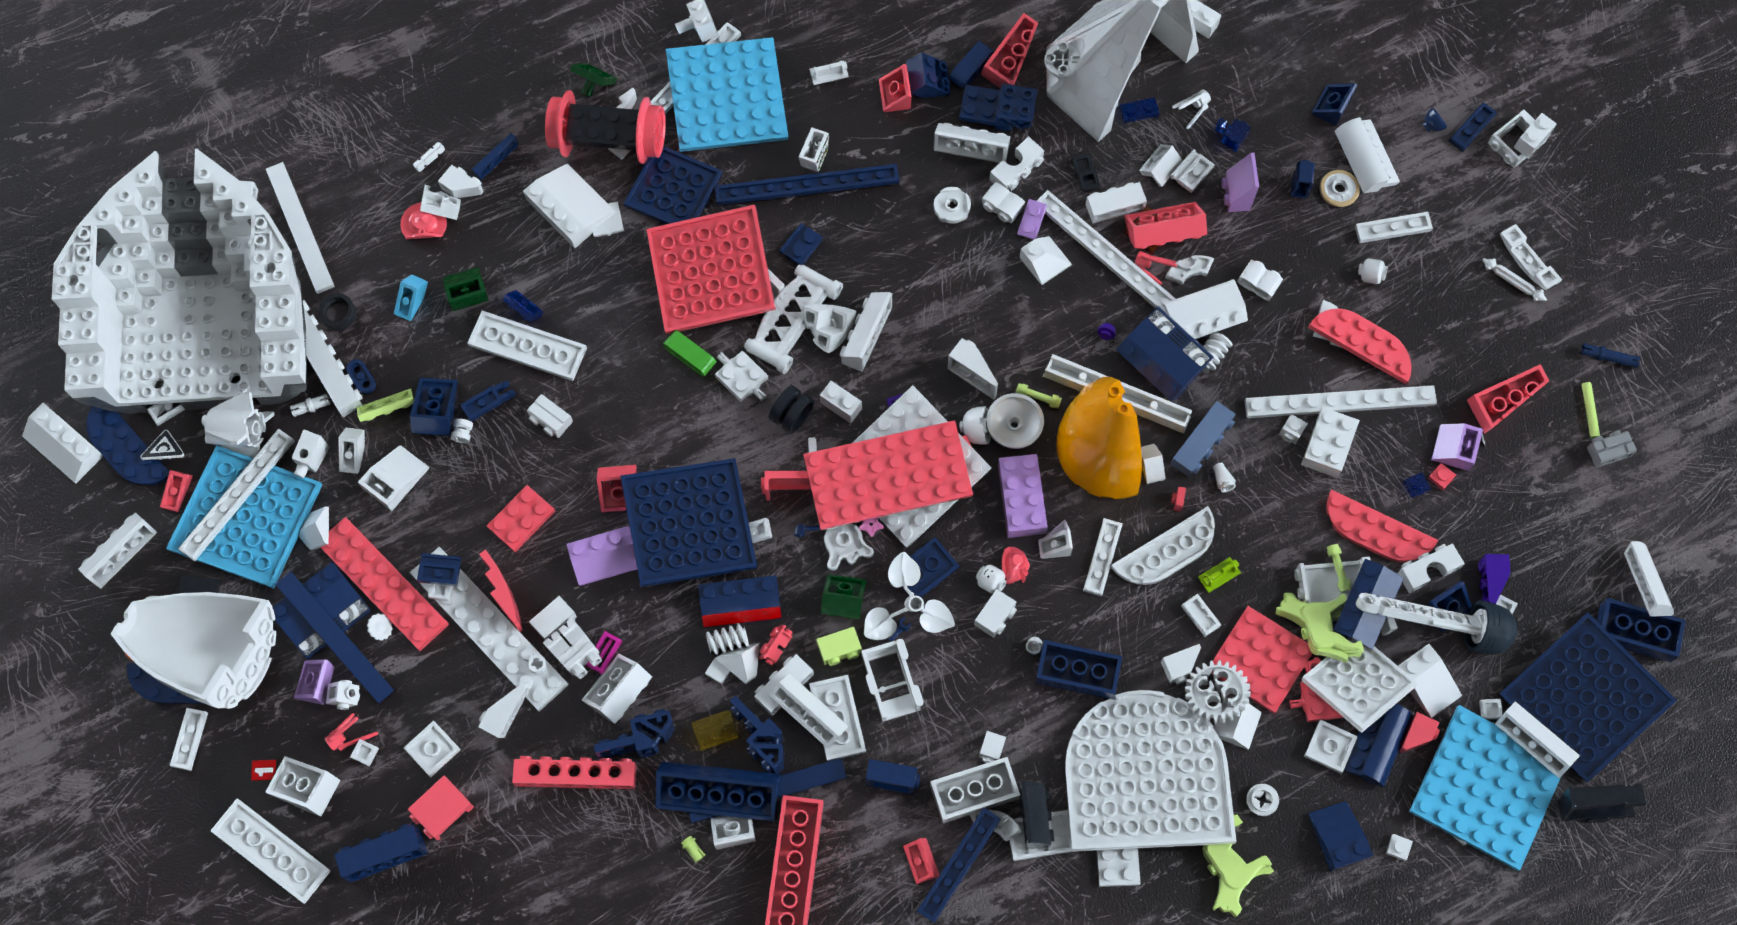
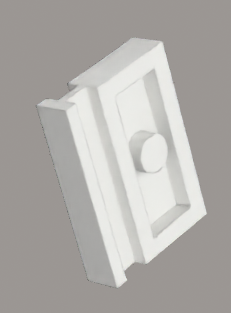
M1193 149L1171 174L1170 178L1175 179L1178 184L1192 193L1211 172L1215 164L1201 154L1196 153V150Z

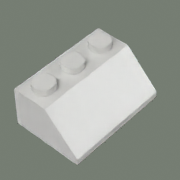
M618 653L583 697L582 701L604 718L616 724L623 717L627 708L636 700L641 690L648 685L652 676L638 663Z

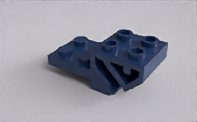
M1003 83L1001 90L965 85L959 120L993 125L996 130L1010 131L1013 129V126L1020 130L1032 127L1038 89Z
M734 696L730 700L732 715L739 722L743 720L746 725L745 728L752 734L746 740L748 754L755 761L759 759L762 764L761 767L767 773L779 774L784 769L783 744H780L783 741L781 730L770 718L762 723Z
M659 709L651 715L639 714L634 716V719L630 720L633 735L624 734L618 736L616 740L603 739L598 741V744L594 745L597 757L600 760V758H613L637 752L640 758H645L658 754L659 748L657 744L659 741L667 743L675 731L670 711Z

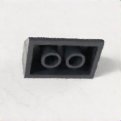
M1023 781L1020 783L1019 792L1026 849L1050 847L1051 842L1054 841V831L1049 829V821H1052L1051 809H1047L1046 801H1050L1049 789H1045L1044 783Z

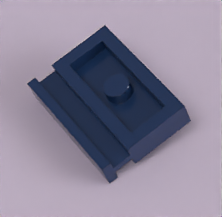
M801 223L779 252L795 264L804 265L823 241V237Z
M421 553V562L417 576L418 583L457 586L460 563L462 561L461 557Z

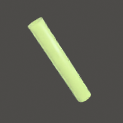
M1585 382L1581 385L1590 438L1594 439L1600 436L1592 384L1591 382Z

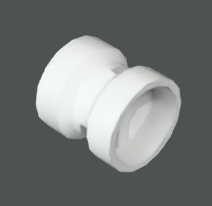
M455 419L453 424L455 429L451 433V439L459 443H469L471 437L469 433L473 428V423L465 419Z

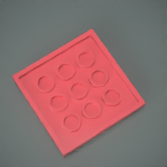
M1247 606L1215 656L1213 663L1217 665L1218 661L1221 660L1223 666L1226 662H1229V668L1236 665V672L1242 670V677L1247 676L1246 683L1250 684L1248 691H1250L1251 696L1248 698L1275 714L1311 657L1312 652L1307 642L1250 606ZM1225 677L1218 678L1223 682L1227 680Z

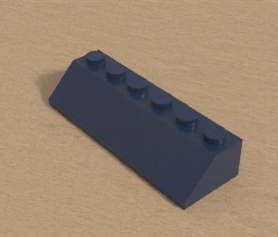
M661 762L656 771V809L775 821L780 793V774Z

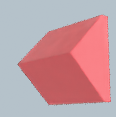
M903 64L879 79L884 112L911 109V91L907 65Z

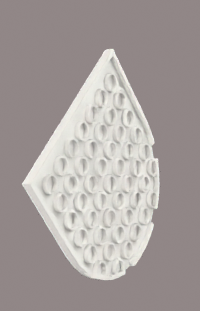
M1151 690L1128 691L1117 694L1113 699L1110 698L1100 702L1086 713L1073 731L1065 761L1072 851L1236 844L1226 752L1211 722H1206L1205 716L1200 719L1199 712L1193 714V707H1188V702L1165 695L1163 692Z

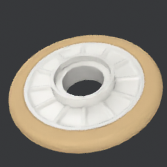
M1330 171L1320 181L1319 189L1321 196L1327 203L1333 206L1345 207L1351 205L1359 196V183L1347 171ZM1342 185L1345 190L1343 192L1336 191L1335 186Z

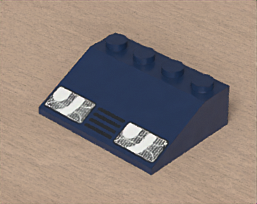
M1159 306L1116 349L1170 401L1178 399L1214 358Z
M333 562L302 584L343 632L372 612ZM287 597L272 607L276 622L307 660L327 646V643Z

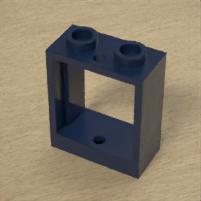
M869 759L866 786L912 795L914 789L918 790L920 774H917L916 767Z

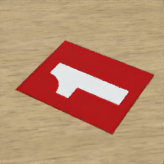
M276 760L252 761L251 781L273 779L276 773Z

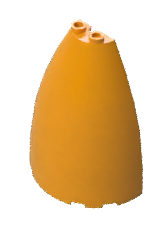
M1102 377L1091 382L1070 403L1058 428L1056 449L1064 472L1074 484L1079 485L1087 493L1094 496L1124 499L1136 496L1139 493L1142 453L1137 415L1131 402L1126 403L1122 400L1125 390L1120 380L1112 377Z

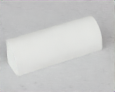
M1631 541L1624 555L1649 615L1672 616L1674 613L1673 607L1647 546L1642 542Z
M790 673L769 694L773 700L828 749L849 727Z

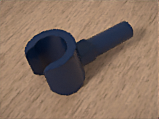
M798 524L795 527L794 536L804 537L805 531L820 530V525L805 526Z
M906 617L901 618L898 628L888 639L890 642L894 641L902 632H907L910 629L911 622L908 626L902 625Z

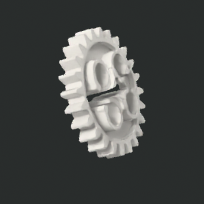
M1221 660L1218 661L1217 665H1214L1213 661H1210V666L1202 663L1203 669L1201 670L1196 667L1197 674L1190 673L1191 679L1186 680L1188 686L1185 687V692L1187 693L1185 698L1189 700L1188 707H1193V714L1199 712L1200 719L1205 715L1206 722L1214 718L1215 724L1218 719L1225 723L1226 717L1233 721V714L1239 717V710L1245 711L1244 704H1249L1247 697H1250L1251 694L1248 691L1250 684L1246 683L1247 676L1242 677V670L1236 672V665L1229 668V662H1226L1224 666L1221 664ZM1212 671H1214L1213 675L1217 691H1214V685L1211 681H1209L1208 689H1200V686L1208 684L1207 676H1210ZM1225 677L1227 680L1220 682L1218 678ZM1218 692H1221V698L1224 703L1228 694L1236 695L1235 698H1228V707L1221 713L1222 704ZM1210 702H1216V703H1218V705H1216V706H1214V707H1213V706H1209L1208 704H1209Z

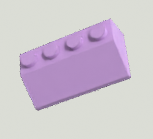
M629 526L567 544L579 586L637 569Z

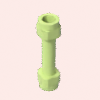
M1020 383L1016 389L1018 394L1049 403V407L1059 409L1062 398L1057 395L1049 396L1029 389L1028 385Z
M1338 544L1330 545L1327 547V553L1329 557H1332L1339 578L1338 588L1341 592L1351 590V581L1346 577L1339 555L1342 553Z

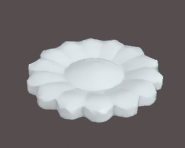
M378 613L368 619L367 631L375 640L379 639L382 641L391 635L393 630L392 622L384 614Z

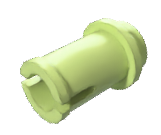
M689 836L681 842L682 848L687 850L696 863L705 856V853L695 842L696 839Z

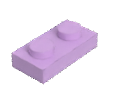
M1031 199L1028 200L1017 233L1019 236L1033 240L1037 238L1047 204Z

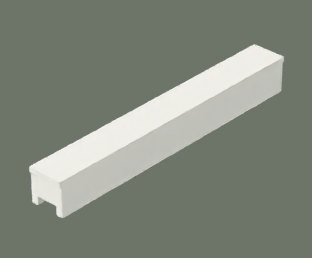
M1052 354L1043 375L1045 378L1080 392L1091 382L1102 377H1108ZM1121 382L1125 390L1122 400L1126 403L1131 402L1136 415L1184 434L1191 418L1192 410Z

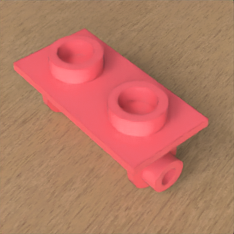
M785 625L776 626L770 633L771 639L769 642L761 647L759 651L761 654L758 659H767L765 662L771 666L773 663L776 664L783 652L777 648L778 645L786 648L792 639L791 635L793 632L787 628L784 631Z

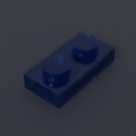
M1155 97L1128 102L1119 106L1124 123L1157 117L1160 113Z
M517 290L505 294L503 301L510 308L516 310L529 322L541 318L544 313Z

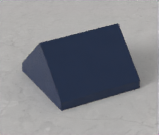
M1356 83L1327 84L1311 113L1337 126L1357 87Z
M1461 580L1432 599L1426 606L1468 614L1472 604L1465 584ZM1438 627L1439 630L1442 632L1447 630L1445 628Z

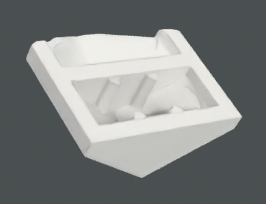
M325 506L311 512L300 529L299 537L310 550L328 545L329 507Z

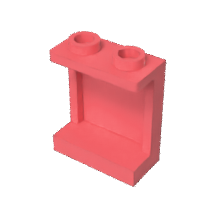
M444 775L412 804L408 810L412 813L409 817L417 825L421 823L425 827L423 832L428 838L432 839L434 837L438 841L441 838L440 835L465 811L469 813L474 806Z

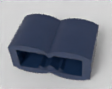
M1301 160L1296 164V170L1292 176V197L1307 198L1309 196L1310 189L1313 187L1314 162Z

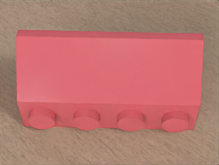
M1196 202L1124 215L1130 242L1138 249H1145L1151 245L1161 246L1172 241L1182 242L1188 238L1198 239L1207 235L1206 214ZM1137 217H1140L1138 220L1140 225L1137 222L1135 224L1133 222Z

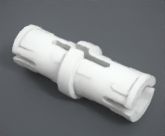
M326 393L291 405L290 409L293 410L291 411L293 416L297 417L298 415L307 412L312 413L315 412V409L331 405V401L328 400L330 398Z

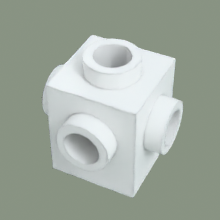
M340 680L328 684L326 704L336 705L337 709L348 710L349 707L357 705L360 698L359 685H354L349 680Z

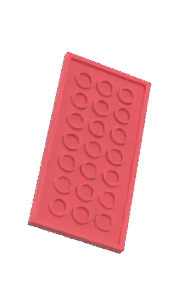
M955 420L803 454L820 530L973 496Z

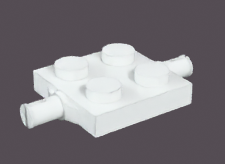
M741 351L731 359H728L723 352L717 356V359L724 365L715 373V378L740 402L752 394L760 401L766 398V395L759 388L768 379V375L747 354Z

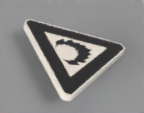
M164 430L141 455V459L162 460L166 458H180L184 456V453L169 431Z

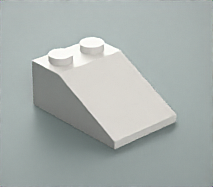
M962 338L949 354L948 369L994 400L998 388L995 377L978 348H976V345L972 341H966Z
M1430 644L1398 665L1417 682V686L1410 693L1430 718L1462 696L1444 662Z
M285 756L266 793L307 812L322 816L340 780L325 770Z

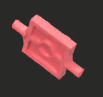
M1304 682L1299 684L1301 698L1289 700L1290 709L1302 707L1306 713L1307 722L1344 718Z

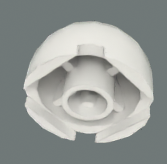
M986 406L971 408L964 415L963 421H960V432H964L969 442L982 445L990 443L991 435L990 433L987 434L986 420L988 408Z

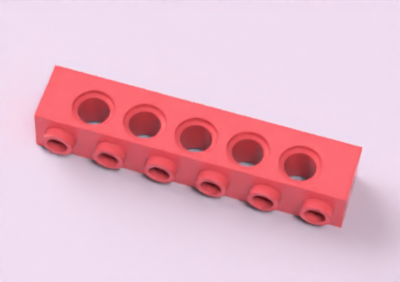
M520 756V759H514L512 783L515 787L635 789L637 765L635 762H632V759L622 758L620 761H612L611 758H600V761H592V758L582 757L580 760H572L570 757H560V760H552V757L542 756L538 760L532 759L530 756ZM539 767L540 771L537 775H530L532 768ZM553 768H560L557 776L550 775V771ZM573 768H579L580 773L577 776H570ZM594 768L600 769V774L597 777L590 776V772ZM613 769L620 770L618 777H610Z

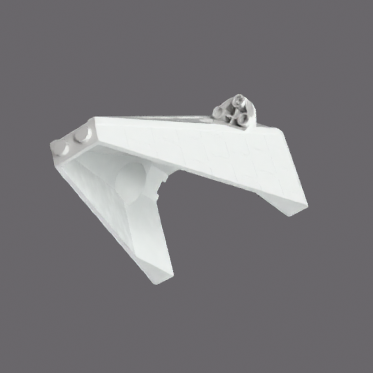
M1102 0L1097 2L1079 20L1046 47L1044 59L1047 79L1046 96L1099 142L1111 131L1116 105L1150 32L1185 63L1198 53L1199 48L1190 0Z

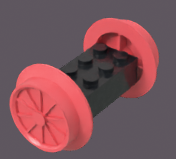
M567 90L563 97H551L548 103L545 118L546 143L549 148L559 149L563 157L569 156L573 145L635 150L639 163L644 164L648 157L659 158L663 150L666 130L665 111L663 106L652 105L649 97L643 98L639 110L576 104L575 96L571 90Z

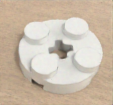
M947 187L936 195L934 211L941 222L958 223L967 219L971 207V201L967 193L965 194L957 187ZM950 202H953L957 206L952 209L947 205H950Z

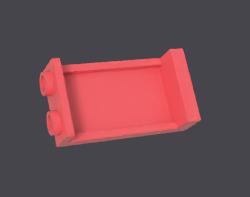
M765 471V477H761L762 495L766 496V500H770L771 490H811L807 471Z

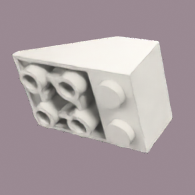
M400 445L373 465L358 483L364 491L390 511H393L429 467Z

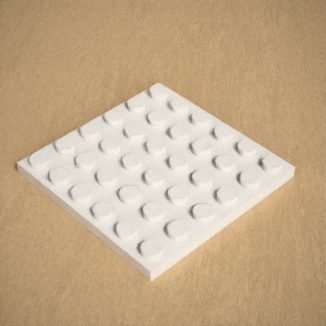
M911 386L853 443L948 421L914 386ZM958 433L972 487L991 467ZM958 500L879 518L908 548Z

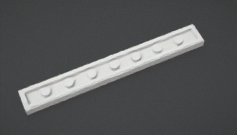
M282 162L267 168L266 171L316 293L319 294L335 287L284 163Z
M278 429L178 549L193 561H196L294 443V439Z

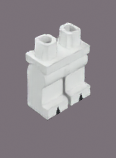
M571 618L558 629L572 645L571 647L557 631L547 638L543 644L572 675L582 679L587 674L584 666L588 662L593 666H597L602 662L598 649L573 618Z

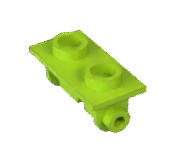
M1229 557L1198 576L1208 593L1241 574L1237 568L1239 563L1237 560H1232Z

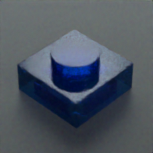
M1422 472L1404 480V484L1412 498L1431 490Z

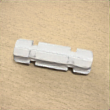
M437 142L433 149L430 148L420 157V160L413 163L417 171L421 172L425 165L428 166L438 157L437 154L445 151L441 143Z

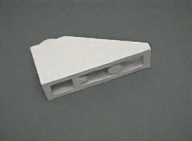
M523 682L488 708L487 711H484L480 716L479 721L481 723L478 727L498 738H505L532 684Z

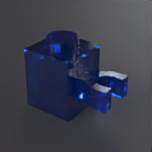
M1220 118L1215 127L1216 131L1224 133L1221 143L1236 152L1248 137L1251 129L1246 122L1240 121L1235 118L1231 125Z

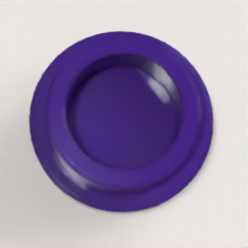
M1103 323L1098 327L1097 333L1102 339L1111 340L1115 338L1116 329L1112 324Z

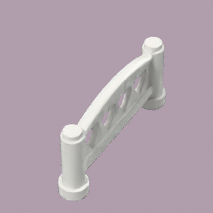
M805 265L797 266L794 272L797 277L774 299L776 310L765 312L755 339L749 338L744 345L746 351L775 366L777 371L782 374H786L790 369L793 358L788 354L806 328L804 306L822 304L826 297L835 300L843 288V283L837 280L832 281ZM804 285L807 287L811 297H796L795 293L799 291L800 286ZM791 300H795L801 312H786L785 308L789 306ZM780 315H786L791 326L776 327L775 322L779 321ZM770 330H776L781 341L766 342L764 339L766 336H769Z

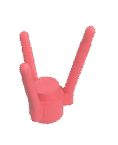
M1139 251L1134 264L1159 285H1162V282L1145 268H1150L1152 261L1177 267L1176 261Z
M352 713L335 730L330 732V735L325 737V740L333 751L337 748L342 751L346 747L358 743L359 739L364 741L377 736L378 732H373L344 743L346 738L343 732L358 720V717L353 718L355 714Z

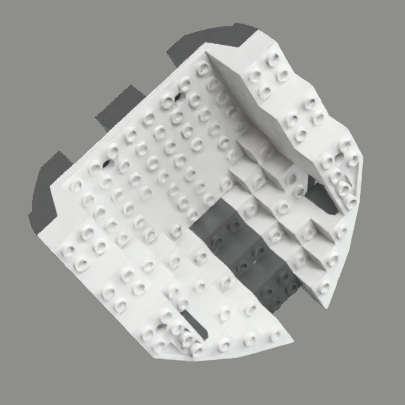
M195 149L194 177L169 178L162 159L157 151H154L104 194L76 227L54 262L52 300L60 308L58 345L66 353L64 390L73 399L86 406H94L126 414L148 413V404L180 403L185 410L211 409L223 403L224 400L230 399L244 391L251 392L252 398H256L261 405L282 404L295 398L301 392L306 391L307 366L305 313L301 296V284L295 272L292 251L270 215L245 186L201 151ZM97 242L105 246L96 256ZM234 376L241 377L238 383H231ZM158 381H164V385L161 388H155V384Z

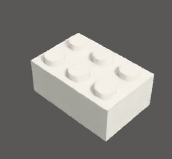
M1323 407L1316 420L1301 465L1338 478L1342 472L1359 420Z

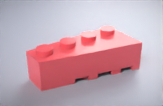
M1023 13L984 65L981 76L1001 88L1002 83L1015 85L1038 22Z
M1540 364L1467 399L1484 434L1547 384L1549 379Z

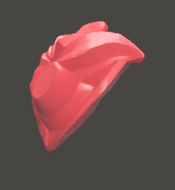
M1015 547L1005 548L1002 556V570L1005 573L1006 584L1022 580V583H1024L1030 566L1025 553Z

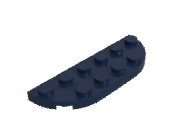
M94 406L91 407L87 418L88 436L93 445L120 476L136 485L151 486L167 481L169 471L159 459H141V455L148 447L118 412Z
M127 663L129 682L134 690L145 699L159 704H205L158 682L136 663Z

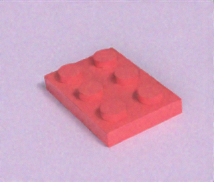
M526 485L487 525V528L510 549L516 552L552 516L555 509Z

